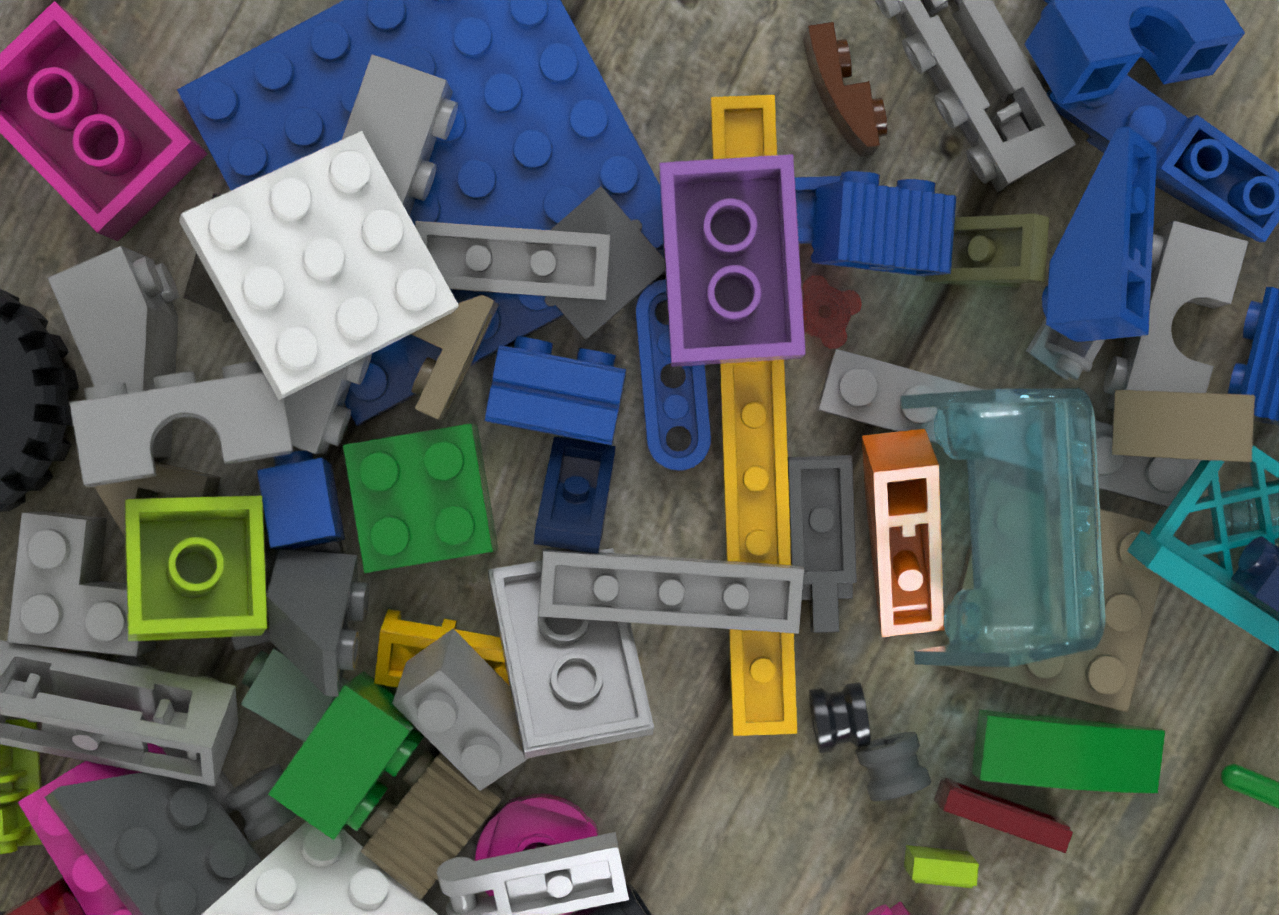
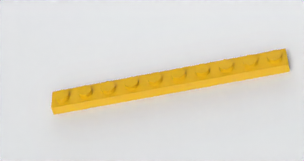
M775 95L711 97L712 159L777 155ZM784 360L719 364L726 561L791 565ZM729 629L733 736L797 734L794 633Z

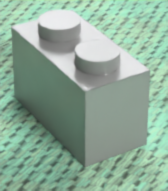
M454 628L406 662L392 704L479 791L527 760L524 759L510 686Z

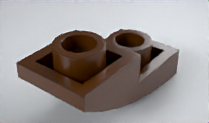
M834 22L809 25L803 42L810 71L823 105L837 129L860 157L873 155L880 146L879 137L887 136V117L883 99H872L870 81L844 85L843 78L852 76L851 56L847 40H836Z

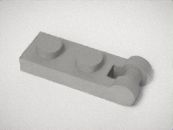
M616 832L477 861L467 857H455L443 862L437 869L440 889L443 894L450 898V902L446 907L447 915H559L629 900ZM493 890L494 896L482 898L475 893Z

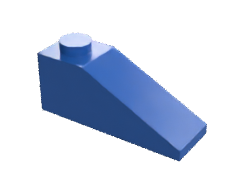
M1129 126L1116 128L1049 263V281L1042 295V307L1046 317V325L1075 342L1149 335L1157 148Z

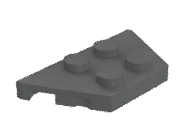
M141 772L60 786L44 797L132 915H201L262 861L206 784Z

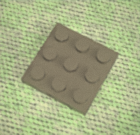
M985 481L939 664L1128 712L1162 577L1148 569L1127 550L1141 530L1150 534L1157 523L992 481Z

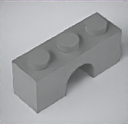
M1177 221L1169 222L1157 228L1156 235L1153 234L1149 335L1127 337L1122 356H1114L1111 360L1103 386L1104 393L1111 394L1107 410L1114 411L1115 390L1207 392L1214 366L1191 360L1177 349L1171 333L1172 321L1178 309L1185 303H1193L1211 309L1232 303L1249 241Z
M257 361L225 366L222 368L223 379L196 383L195 372H182L153 378L155 389L127 393L126 383H111L85 388L86 400L70 402L83 484L87 487L157 476L153 455L155 439L159 431L166 424L179 418H196L204 421L214 429L221 443L224 465L291 454L293 450L284 398L278 400Z

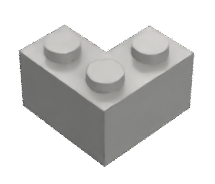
M48 511L25 512L21 514L7 642L135 657L156 650L157 640L128 642L126 583L100 580L107 518Z

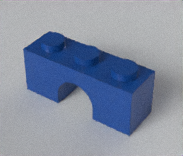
M1052 0L1042 10L1040 20L1024 45L1060 105L1113 95L1140 56L1152 66L1163 85L1213 75L1245 32L1224 0Z

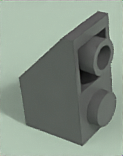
M279 549L267 592L271 642L325 696L339 697L344 670H355L357 665L359 631L353 630L355 621L365 622L369 604V584L358 582L357 555Z

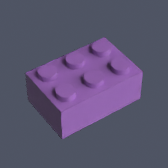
M793 154L659 163L671 367L802 358L806 354Z

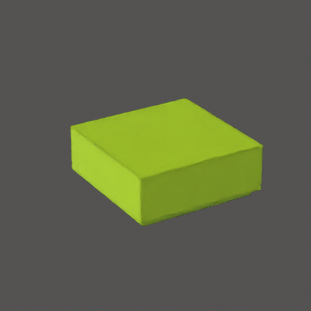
M906 845L904 868L915 883L963 888L977 886L979 863L969 851Z

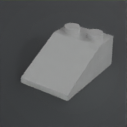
M119 246L48 277L94 386L126 383L127 393L155 389L153 378L175 374L178 315L172 300L179 298V293L169 270L163 263L156 265L153 259ZM173 421L166 424L159 431L153 447L155 462H161L171 457Z

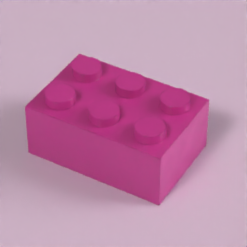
M55 1L0 53V133L97 233L118 242L208 154L88 29Z

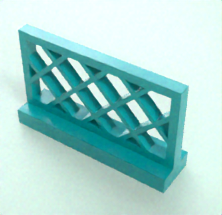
M1252 445V462H1249L1253 486L1221 493L1218 471L1225 461L1201 460L1150 534L1141 530L1127 551L1148 569L1279 652V612L1253 596L1231 579L1234 574L1230 549L1248 545L1252 540L1261 536L1275 544L1274 539L1279 538V525L1272 526L1268 495L1279 493V480L1266 482L1264 472L1266 470L1279 479V462ZM1207 488L1208 496L1201 497ZM1255 498L1259 529L1228 536L1223 505ZM1210 508L1215 539L1187 545L1173 536L1189 513ZM1217 552L1219 565L1204 555Z

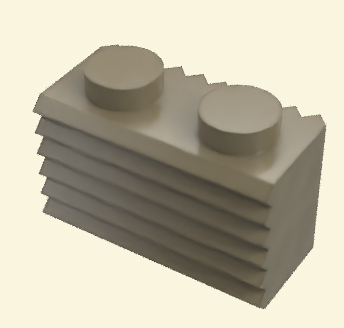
M427 749L402 778L411 788L398 805L395 806L385 799L362 828L371 838L360 851L419 900L425 896L438 879V867L443 862L458 855L497 807L505 793L503 788L494 782L479 791L441 752L435 757Z

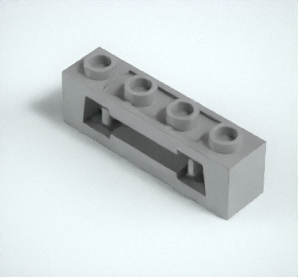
M875 0L883 15L888 19L895 16L907 36V38L902 40V45L909 61L918 73L921 74L927 71L939 91V93L934 95L936 106L948 126L952 129L959 126L971 146L970 149L966 150V156L981 182L986 184L991 181L996 191L999 192L1063 155L1076 145L992 0H954L959 10L952 14L1003 103L1009 99L1013 101L1012 104L996 112V116L989 119L985 112L990 104L938 15L930 18L932 15L948 7V0H923L924 6L921 0ZM996 129H998V131H999V133L1001 134V136H1002L1004 142L1001 140V138H1000V136L998 135Z
M0 640V744L211 786L216 785L238 726L235 685L221 683L211 677L202 676L194 678L163 672L143 664L132 666L101 660L82 652L70 654L33 645L9 643ZM10 716L27 719L28 722L33 723L41 722L42 731L6 724L5 721ZM147 743L161 748L169 747L187 751L188 759L148 752Z

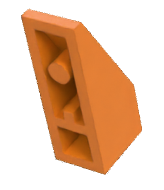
M926 429L863 435L864 488L881 637L943 631L944 602L939 463Z

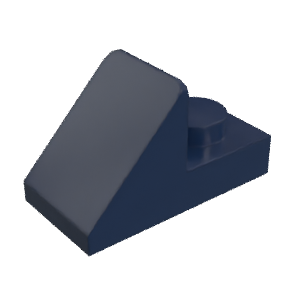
M560 437L553 438L535 527L534 544L594 554L599 553L616 446Z

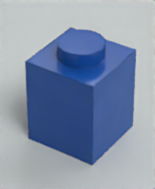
M306 450L295 451L291 454L275 456L273 458L275 467L257 470L270 548L275 550H296L345 540L333 468L329 462L323 458L313 459V453Z

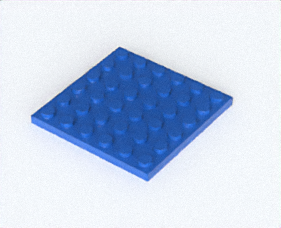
M343 0L177 89L230 190H234L342 140L371 55L388 59L447 80L453 92L450 100L458 103L456 117L449 136L446 140L438 137L436 139L429 162L437 165L435 177L425 201L415 199L409 216L414 225L415 221L551 230L602 186L631 221L636 219L642 223L641 233L664 258L660 184L561 0ZM450 289L457 303L484 295L499 305L471 366L495 354L498 351L499 345L509 346L515 343L516 336L526 337L564 316L556 305L554 307L546 305L545 296ZM409 334L372 353L363 381L360 385L351 382L344 402L346 407L351 409V416L355 424L360 426L416 396L417 394L411 392L421 366L427 357L437 361L442 349Z

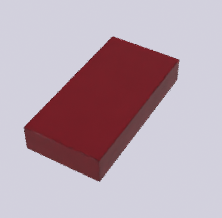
M945 778V780L941 779L934 801L945 812L1066 853L1073 834L1070 827L1059 817Z

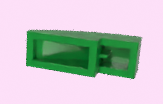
M979 709L971 773L981 781L1099 792L1158 793L1165 730L1043 714L1030 716Z

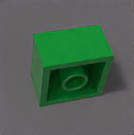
M470 423L343 445L364 573L489 553L498 549L478 425Z
M364 671L343 686L339 692V697L334 699L268 794L332 840H335L346 825L358 831L388 789V787L379 782V779L385 771L395 777L424 738V735L417 731L416 727L392 704L395 693L384 685L375 684V679Z

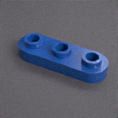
M666 279L650 284L640 294L636 305V322L648 448L652 457L660 465L679 471L690 469L698 465L705 458L711 444L705 365L680 366L685 372V381L677 388H669L661 380L662 369L671 364L669 325L660 323L655 316L657 306L667 302ZM683 427L690 433L691 442L687 449L684 451H674L667 445L666 436L670 429Z

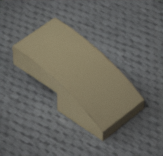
M1115 390L1112 455L1252 462L1255 395Z

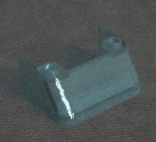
M1079 388L987 389L901 396V409H937L934 419V434L938 444L951 459H967L974 588L960 590L945 611L944 628L949 638V645L914 651L915 665L1013 667L1096 648L1102 639L1105 628V599L1095 415L1092 402L1087 393Z

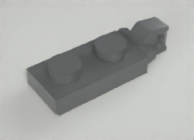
M852 455L788 457L791 565L804 568L802 600H809L810 631L813 633L839 632L838 599H852L853 583H857Z

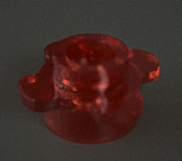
M811 276L802 285L804 293L802 298L804 333L821 339L822 344L828 349L839 348L847 340L845 329L851 316L861 310V298L854 290L842 292L829 286L823 276ZM827 306L830 309L831 314L828 318H822L819 315L820 307Z

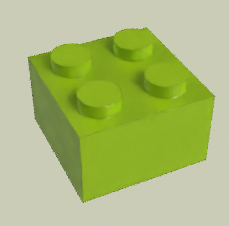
M262 495L125 499L128 642L261 636L267 629Z

